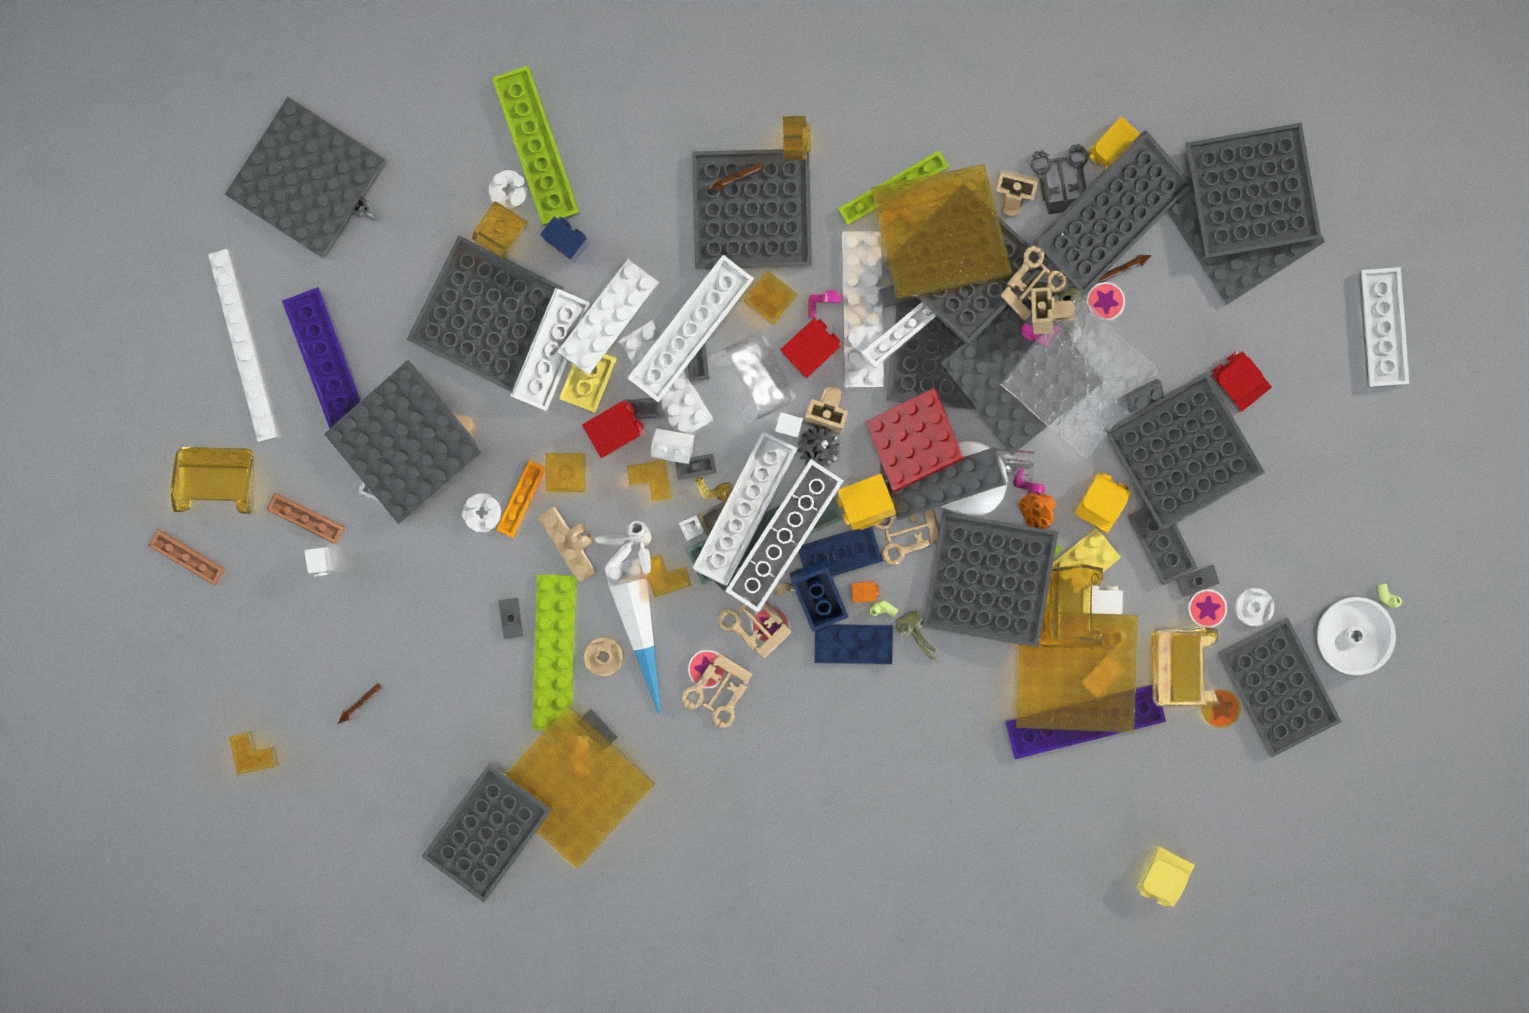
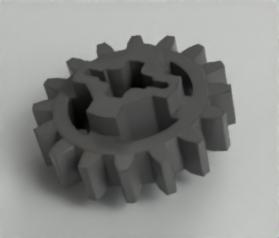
M815 426L813 431L809 428L806 433L800 436L802 440H799L797 443L801 446L797 452L803 453L800 459L805 458L806 465L809 460H813L822 467L824 465L829 467L831 462L834 463L836 461V456L840 453L837 450L840 443H835L837 436L832 437L831 430L828 433L825 432V427L819 430ZM814 436H817V438H816L815 440H814V439L809 440V438L814 437ZM828 455L827 458H825V459H820L822 456H825V457H826V456Z

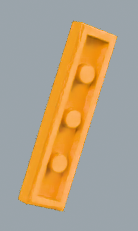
M528 460L495 529L496 531L514 538L544 475L545 467Z

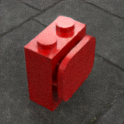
M813 318L780 349L806 379L841 347L839 345L840 339L834 333L830 335L825 330L827 325L821 319L817 321Z
M1235 351L1227 357L1229 361L1226 364L1222 365L1220 363L1212 370L1213 374L1210 377L1238 412H1243L1270 390L1272 386L1243 351L1239 353Z
M626 400L619 402L582 424L600 458L606 457L645 434L643 432V424L639 419L635 418L633 414L634 409Z

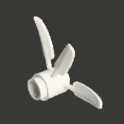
M640 521L631 523L628 529L629 536L620 534L594 538L596 543L604 545H621L625 543V540H631L627 545L625 544L621 547L607 566L613 568L622 562L632 551L630 546L634 543L636 546L641 547L638 554L643 573H650L649 550L644 547L650 543L652 536L645 523Z

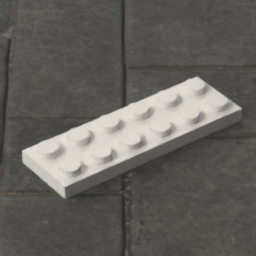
M627 259L560 347L558 353L587 375H590L659 282Z
M1401 267L1361 270L1369 387L1409 384Z
M555 288L511 393L512 397L547 411L568 361L558 353V350L588 312L591 305L590 302Z
M651 320L619 341L635 368L661 334ZM683 371L662 398L663 413L675 432L691 434L714 419Z

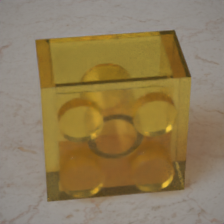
M494 201L474 229L472 239L505 260L524 233L528 222L497 201Z
M766 270L743 300V303L774 326L798 294Z
M545 453L546 493L586 492V453Z

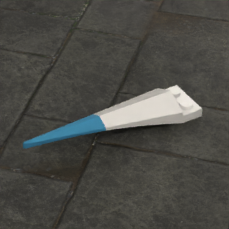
M639 558L620 562L613 568H609L606 565L604 567L609 588L657 712L660 714L661 708L647 574L643 573Z

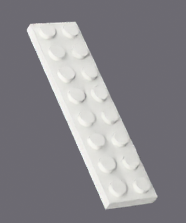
M881 231L842 232L845 388L884 387L883 362L874 369L862 355L864 350L883 335L882 299L879 293V289L882 288Z
M723 255L628 379L659 402L754 278Z
M764 431L762 432L692 568L694 571L728 587L798 448Z

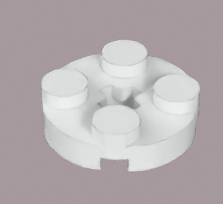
M502 171L495 174L491 180L489 195L492 202L499 208L513 210L526 200L528 186L524 178L517 172ZM507 185H511L510 187L514 189V192H511L509 196L503 191V188H506Z
M480 493L467 499L463 506L462 516L466 525L472 530L487 532L495 528L499 523L502 510L494 497L489 494ZM480 507H484V511H487V515H484L482 519L480 515H477Z

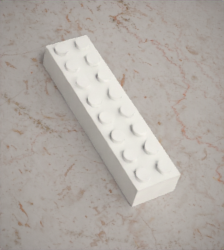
M809 460L725 592L754 611L759 612L844 480L813 460Z

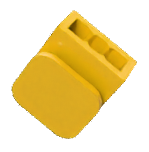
M1121 116L1089 150L1090 160L1096 165L1100 163L1106 169L1140 133Z
M1102 472L1101 474H1095L1073 514L1103 532L1108 533L1125 507L1131 492L1128 491V486L1121 482L1118 484L1111 481L1113 477Z
M882 474L837 490L839 497H836L840 508L844 507L846 514L843 515L846 526L851 525L852 530H862L881 523L884 518L896 514Z

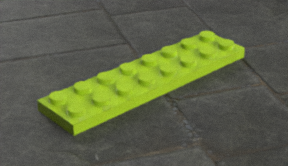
M529 65L492 77L542 225L548 224L554 216L556 218L560 216L567 218L578 214L579 210Z
M537 574L532 730L571 731L576 600V576Z

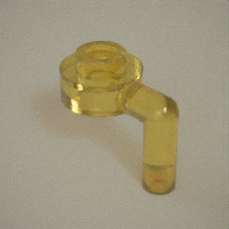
M702 477L695 480L705 499L716 497L718 500L726 501L733 490L730 482L721 483L713 490H708Z

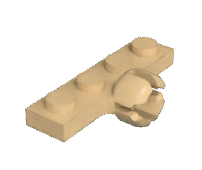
M556 507L551 508L538 517L571 572L576 576L578 583L596 573L583 550L584 547L592 542L591 533L583 537L580 535L588 530L585 525L577 524L573 528H569Z

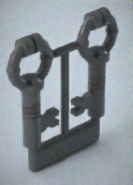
M1076 144V146L1071 145L1067 151L1066 158L1060 157L1052 160L1049 154L1041 150L1035 151L1030 159L1029 165L1040 178L1043 201L1051 200L1050 195L1053 193L1060 194V191H1057L1059 186L1049 188L1047 173L1052 166V161L1058 162L1064 200L1056 202L1046 201L1048 214L1064 212L1077 199L1067 200L1061 161L1066 159L1069 165L1076 170L1078 183L1075 185L1069 184L1068 187H1071L1069 192L1079 190L1081 195L1086 190L1083 167L1088 161L1089 154L1080 144ZM1076 150L1077 152L1082 151L1084 158L1082 161L1073 162L1071 153H1075ZM1046 158L1047 166L1045 168H1036L1035 159Z

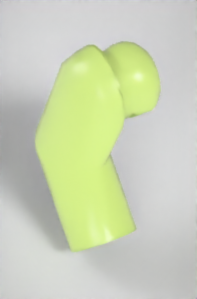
M1387 583L1377 585L1380 601L1390 608H1397L1401 605V598L1388 592Z
M885 600L874 602L869 607V613L872 616L886 612L894 618L899 611Z

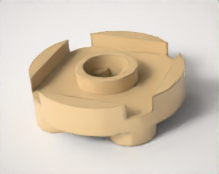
M600 637L591 641L584 653L586 667L598 676L612 675L619 669L623 660V652L619 644L607 637ZM601 651L609 654V657L606 658L607 662L598 659Z

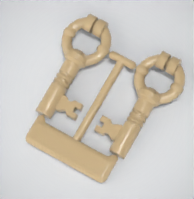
M1037 245L1026 249L1023 265L1007 283V288L1001 294V297L1024 321L1032 314V305L1030 306L1031 310H1029L1021 301L1045 272L1048 274L1045 287H1051L1052 293L1061 291L1066 284L1067 277L1061 270H1054L1050 273L1042 264L1045 252ZM1032 251L1039 256V260L1036 263L1029 260V254ZM1040 266L1042 271L1018 298L1011 291V288L1018 286V289L1023 291V287L1026 288V285L1022 283L1021 278L1029 269ZM1054 275L1061 280V284L1057 288L1051 284V279ZM1030 292L1029 294L1031 296H1027L1026 298L1030 300L1032 303V292Z
M934 509L923 512L926 523L889 534L886 529L892 525L896 515L887 517L888 522L886 524L873 525L877 529L885 530L886 539L889 543L880 553L881 557H883V562L885 561L889 565H897L903 560L905 554L928 548L930 544L938 542L940 528ZM915 515L909 516L911 524H913V521L918 522ZM926 526L931 538L930 542L928 539L923 540L920 531L918 535L914 533L917 543L904 547L897 543H890V537ZM891 548L898 549L899 557L890 560V557L887 556L889 555L887 550Z
M767 600L762 608L771 617L764 624H768V628L775 622L778 625L781 624V627L772 636L745 608L747 605L743 604L737 612L724 608L718 614V622L721 629L735 631L752 651L755 649L762 658H766L791 633V629L783 622L784 619L770 606ZM742 610L769 638L759 648H756L758 645L755 641L762 634L758 635L759 631L756 630L754 635L749 636L741 628L738 613ZM729 614H732L736 619V622L731 627L723 623V620Z
M719 654L713 665L709 664L697 685L683 691L681 698L682 706L691 710L702 705L713 712V725L718 726L720 729L726 728L734 722L733 708L746 690V684L751 678L752 673ZM718 665L726 670L728 674L707 705L703 703L704 695L702 689L710 678L719 683L718 678L721 679L722 676L716 675L714 672L715 666ZM731 674L742 680L743 684L740 683L739 686H734L732 682H729L730 687L727 686L726 688L732 690L734 694L727 705L720 706L715 710L711 707ZM693 691L699 695L697 703L694 704L686 699L689 692ZM724 710L730 714L728 722L725 723L717 718L720 711Z

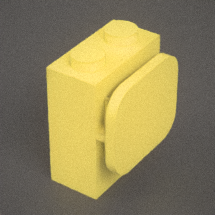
M1157 846L1137 886L1141 890L1139 894L1149 899L1153 896L1158 899L1157 903L1168 907V905L1174 907L1186 887L1188 878L1195 865Z

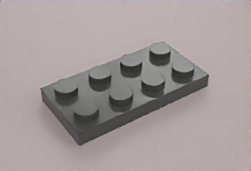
M1148 506L1128 515L1162 585L1198 568L1176 524L1162 532Z

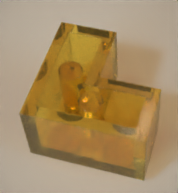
M783 116L784 160L807 159V152H811L810 123H806V116Z
M666 460L627 466L629 484L649 483L652 502L672 499Z
M662 554L650 558L651 569L647 576L654 597L692 586L687 567L667 572Z
M251 731L229 736L237 775L279 765L275 746L255 750Z

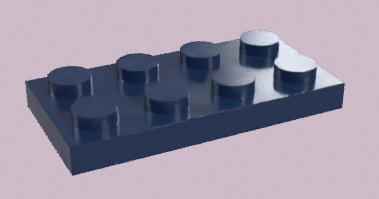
M872 526L862 530L846 531L804 544L798 551L803 568L825 559L832 577L883 561Z
M831 624L815 631L814 663L892 664L893 625Z

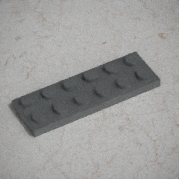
M992 447L965 456L963 460L897 492L892 490L889 482H886L896 511V519L900 520L1005 486L1007 483L997 449Z

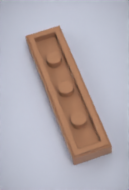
M274 493L266 509L334 544L338 543L345 529L344 526L277 493Z
M157 529L148 545L214 586L225 571L224 567L160 529Z

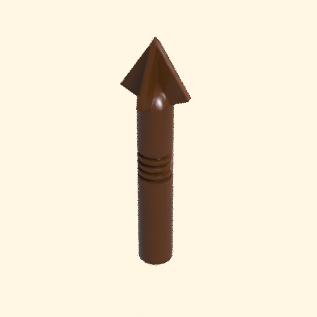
M757 163L737 172V174L735 173L723 179L717 178L708 189L722 190L724 186L759 172L763 168L760 163Z
M1138 255L1136 259L1106 272L1099 279L1100 283L1136 266H1143L1152 255Z
M377 683L358 702L354 703L346 711H342L337 724L351 720V716L361 706L365 705L383 689L382 686Z

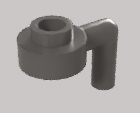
M361 197L356 208L351 213L359 218L367 216L371 220L377 219V214L370 208L369 202Z

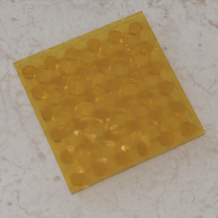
M985 164L876 186L870 189L897 300L1012 276Z
M1045 612L1039 647L1019 644L1016 728L1134 733L1138 615Z
M570 705L563 710L505 774L552 808L536 832L576 869L580 867L656 784Z

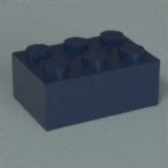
M554 216L540 236L575 263L589 245L586 241L587 238L577 228L573 231L570 223L561 216L556 218Z
M825 559L789 573L812 632L849 618Z

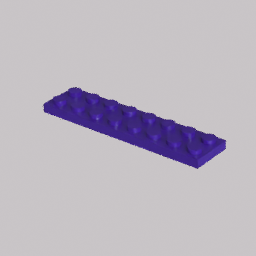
M317 287L282 300L330 429L360 403L361 398L320 288Z
M1152 684L1100 697L1099 699L1096 698L1008 720L1005 723L1014 759H1019L1166 722L1157 684Z

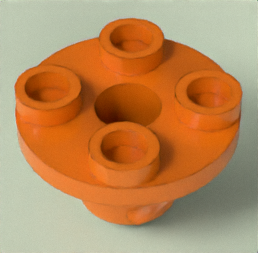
M1029 493L1018 502L1025 522L1029 527L1046 529L1053 523L1054 514L1052 510L1055 508V501L1050 495Z

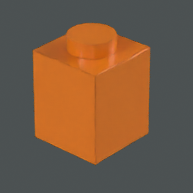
M875 581L851 583L852 603L876 601V597H879V585H875Z

